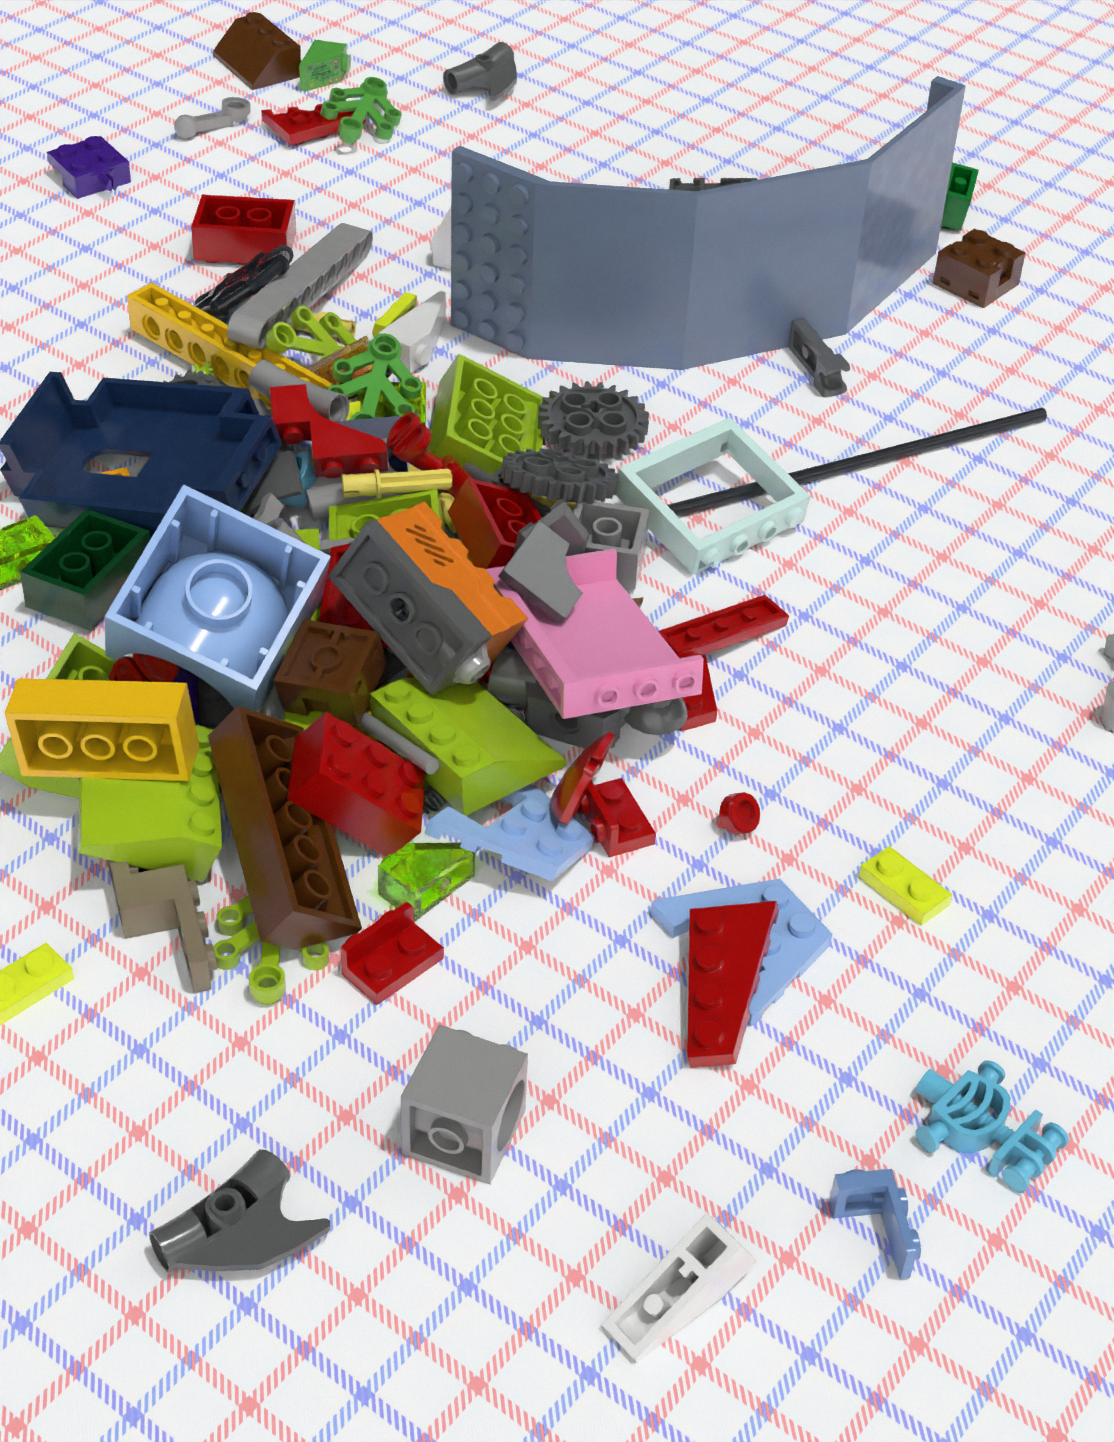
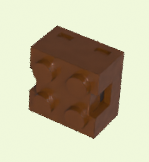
M974 228L963 235L962 241H956L938 251L933 284L985 308L1019 285L1026 252L1015 248L1009 242L1000 241L988 235L987 232Z
M304 619L273 679L283 711L306 716L312 711L328 712L341 721L359 725L370 702V693L375 691L387 665L379 632Z

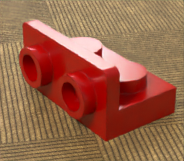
M618 778L596 785L591 781L577 813L579 815L584 814L589 823L590 833L595 836L594 841L601 843L608 857L655 845L656 832L624 780Z
M409 902L403 903L394 910L387 911L374 924L360 933L351 935L341 946L342 975L376 1005L382 1003L444 959V947L414 923V907Z

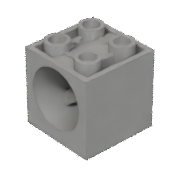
M439 1024L400 1096L402 1155L491 1184L526 1111L528 1053L519 1051L507 1044H498L473 1036L465 1030H455Z

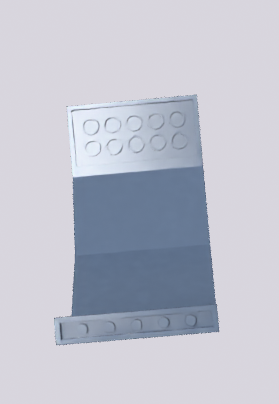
M936 76L931 80L926 112L868 159L701 191L554 182L463 146H458L452 150L451 325L528 359L685 370L789 347L793 320L804 318L813 330L817 331L822 340L846 335L936 254L966 85Z

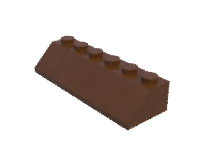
M237 705L208 735V740L260 941L297 950L358 933L362 926L332 825L287 799L295 738L304 731V728Z

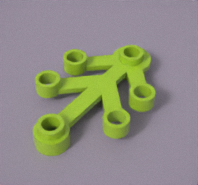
M299 306L291 313L290 319L296 328H306L316 340L296 336L293 328L284 322H278L266 333L265 339L266 346L274 353H285L291 349L322 356L313 366L306 367L307 370L320 377L333 366L336 360L349 359L367 351L369 341L358 342L345 328L337 314L328 312L318 322L314 318L312 311L306 306ZM335 334L345 347L339 346L331 336ZM373 364L355 370L351 380L360 372L366 374L372 371ZM333 376L327 380L334 385H339Z
M249 895L233 906L220 909L217 913L219 932L226 936H232L229 939L218 941L213 946L219 969L229 970L235 968L240 963V953L260 940L255 921L244 928L243 918L253 913ZM230 919L236 920L234 922H225ZM262 942L261 963L254 967L249 974V989L251 996L260 1004L272 1005L278 1002L284 995L286 981L285 973L279 967L281 946ZM325 942L297 949L302 953L303 964L309 970L317 971L324 969L329 963V948ZM224 953H231L229 956H221ZM321 954L319 957H312L310 955Z

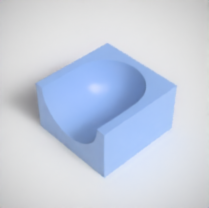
M183 485L104 616L105 656L117 661L120 657H124V655L139 653L164 659L206 681L227 699L233 709L238 705L260 712L274 687L273 679L303 620H310L323 598L331 556Z

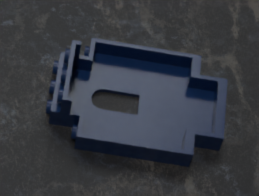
M50 371L0 439V450L6 459L0 471L13 495L19 497L18 499L32 525L66 528L87 508L149 530L150 538H152L183 485L241 512L281 447L282 441L272 416L259 415L248 388L103 377L90 397L85 401L74 399L62 372ZM102 454L149 457L137 477L85 471L89 461Z

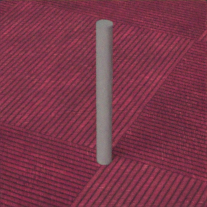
M364 712L358 725L426 773L434 774L437 772L440 763L436 758L368 712Z

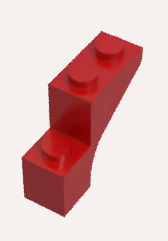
M306 384L270 387L272 418L282 443L298 444L302 441L312 440L316 477L338 478L342 474L374 473L375 469H379V472L388 471L387 449L384 440L322 417L315 411L309 401Z

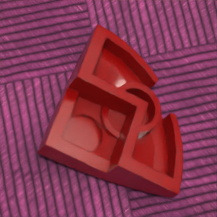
M607 732L595 740L574 760L564 773L550 799L552 811L559 821L568 825L576 816L592 779L601 770L616 737L615 734Z

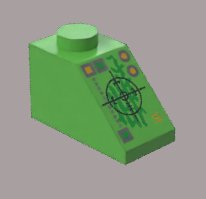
M323 40L313 41L299 64L300 91L306 92L341 82L345 73L349 72L351 68V56L347 55L346 43Z

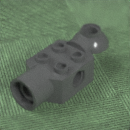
M505 647L496 657L488 683V692L500 703L510 706L518 705L517 708L524 710L526 725L537 735L584 749L607 732L616 735L611 748L615 747L616 742L620 739V729L626 722L633 729L642 733L662 735L670 734L680 729L687 721L688 710L682 697L563 719L518 651L509 647Z

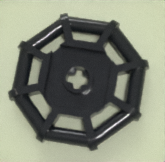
M279 245L267 254L261 252L255 255L243 267L233 273L224 275V280L220 284L201 294L195 301V307L219 319L227 316L230 309L249 297L254 296L276 276L284 275L289 270V263L294 257L292 249L286 245Z

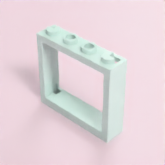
M731 417L618 468L617 472L619 479L616 496L626 506L650 509L648 529L692 575L709 567L714 568L721 561L734 555H741L748 548L762 541L767 542L776 534L790 527L795 528L797 524L804 521L811 497ZM728 453L776 503L699 539L651 488Z

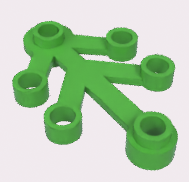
M377 77L365 78L360 87L332 88L329 101L323 102L321 108V115L330 120L336 119L339 112L354 111L352 117H343L340 120L338 129L340 139L349 144H354L361 138L363 121L367 115L377 126L375 135L380 139L390 140L393 135L394 126L400 124L402 113L395 109L388 101L387 84ZM363 97L362 100L346 101L347 98ZM374 103H377L384 111V116L373 105Z
M382 333L376 335L369 342L367 351L349 359H338L333 364L332 376L337 382L343 384L331 385L327 388L328 390L342 393L347 398L366 390L361 412L355 413L351 420L377 418L375 412L380 393L394 409L393 416H403L400 412L415 413V407L411 403L406 402L404 398L409 400L418 398L421 393L422 382L419 378L413 376L400 360L401 346L398 340L390 334ZM373 364L371 372L351 380L355 370ZM387 367L401 382L400 393L385 376ZM407 386H412L415 389H409Z

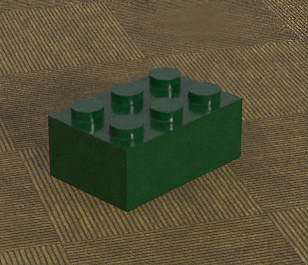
M86 508L20 571L25 606L90 631L106 615L151 540L150 531Z

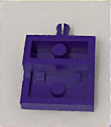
M90 136L84 141L74 144H63L57 149L47 151L48 163L62 175L63 186L76 199L105 190L112 191L113 189L115 191L118 186L131 183L129 161L102 136Z

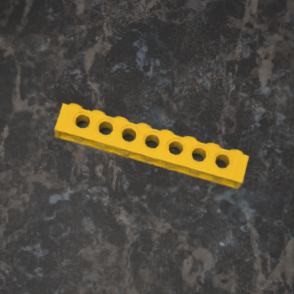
M152 282L127 295L131 330L190 364L197 363L198 366H203L205 361H210L213 372L210 374L214 373L215 378L230 387L248 388L253 400L257 398L263 400L266 408L271 411L270 399L251 388L248 384L251 371L261 360H268L290 374L327 389L329 386L334 385L281 354L270 351L268 347L259 350L228 340L227 324Z

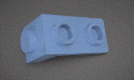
M854 1169L845 1173L835 1174L829 1199L833 1219L881 1214L899 1279L910 1278L916 1259H920L921 1244L917 1230L910 1229L907 1221V1195L903 1187H897L893 1170L864 1171Z

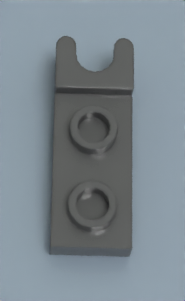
M804 318L793 320L789 349L814 378L813 386L823 397H832L845 393L847 385L842 379L841 370L845 372L850 371V364L840 353L834 354L832 349L825 344L817 331L813 330Z

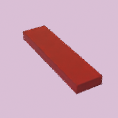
M762 595L659 630L658 632L679 658L696 655L703 656L785 627L789 615L768 596Z

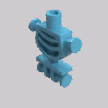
M990 1060L982 1061L978 1067L979 1074L967 1070L955 1084L934 1070L929 1069L922 1076L916 1087V1092L934 1104L928 1126L921 1125L915 1131L917 1141L925 1151L934 1153L939 1149V1143L943 1140L957 1152L966 1154L984 1150L995 1142L1000 1143L1002 1146L993 1154L988 1173L996 1177L1003 1170L1002 1177L1005 1183L1017 1192H1024L1030 1185L1029 1179L1031 1177H1039L1045 1170L1044 1165H1049L1054 1161L1056 1149H1062L1069 1143L1067 1132L1060 1125L1053 1122L1045 1124L1042 1128V1136L1037 1134L1043 1114L1036 1109L1016 1131L1009 1129V1126H1005L1011 1097L1007 1090L999 1085L1005 1079L1006 1074L1004 1069L996 1062ZM974 1098L981 1101L979 1107L974 1105ZM989 1107L994 1109L998 1115L997 1118L989 1115Z

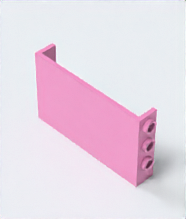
M615 549L566 556L567 571L573 583L583 594L561 624H558L498 577L505 566L485 569L495 580L494 589L500 596L511 598L529 618L510 641L563 719L702 694L703 657L696 655L679 658L616 579L617 551Z

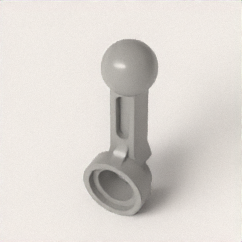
M227 97L222 100V107L219 112L193 117L188 114L180 115L174 123L175 132L182 138H191L197 132L222 127H233V121L240 122L247 119V116L250 114L251 103L241 97Z

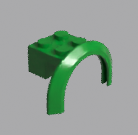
M952 162L941 227L962 230L979 169Z

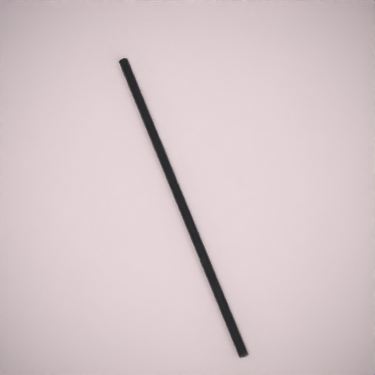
M1041 407L788 474L800 485L1041 422L1047 419V412L1045 408ZM752 482L675 502L667 506L677 516H682L766 494L767 492L757 482Z

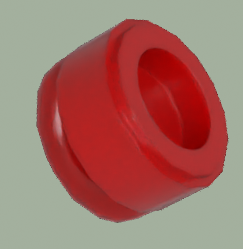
M746 792L729 794L721 802L716 826L720 829H726L734 835L751 833L758 826L761 816L757 800Z

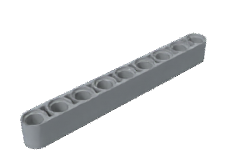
M340 223L293 262L284 275L275 277L232 314L227 329L228 340L259 350L266 347V333L278 322L291 325L290 315L299 306L310 308L368 256L373 241L372 231L346 223Z

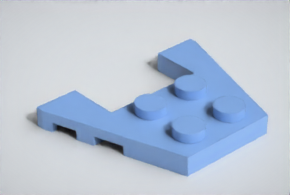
M533 783L503 797V800L515 807L487 827L448 806L429 819L425 830L426 835L440 840L442 833L462 840L460 848L474 853L481 848L502 855L501 863L553 881L590 851L595 836L574 818L568 825L559 821L552 811L550 805L551 798Z
M780 878L652 901L650 914L672 939L689 931L690 909L777 901L779 907L776 924L773 923L769 936L771 941L767 957H763L759 971V985L756 994L752 996L749 1006L750 1017L748 1025L750 1027L762 1018L763 1011L771 1003L775 1004L784 995L785 988L796 977L800 978L831 945L832 933Z

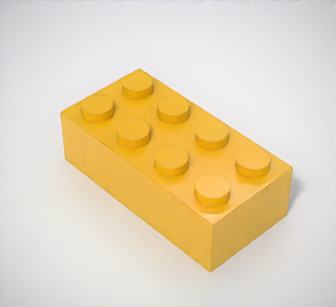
M18 678L4 712L21 776L189 781L199 749L187 683Z

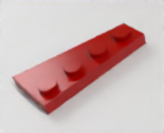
M777 901L690 909L687 1059L690 1068L736 1064L750 1017L749 1006L753 994H756L759 985V971L763 957H767L771 942L769 936L773 923L776 924L779 907Z

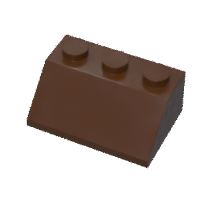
M250 12L244 17L236 18L213 50V56L252 90L300 78V45L260 12Z

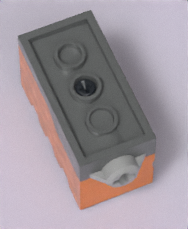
M422 502L406 510L366 523L332 569L328 578L376 632H379L381 639L432 696L457 683L472 684L488 671L491 663L529 618L511 598L500 596L494 589L495 580L484 568L475 567L469 561L468 549L459 539L449 538L442 530L443 521L426 502Z

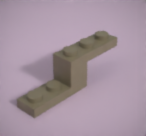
M107 860L124 938L127 939L177 928L193 992L211 990L210 971L217 970V961L213 944L204 945L203 938L209 937L204 911H195V906H200L196 880H187L183 864L138 872V867L128 865V862Z

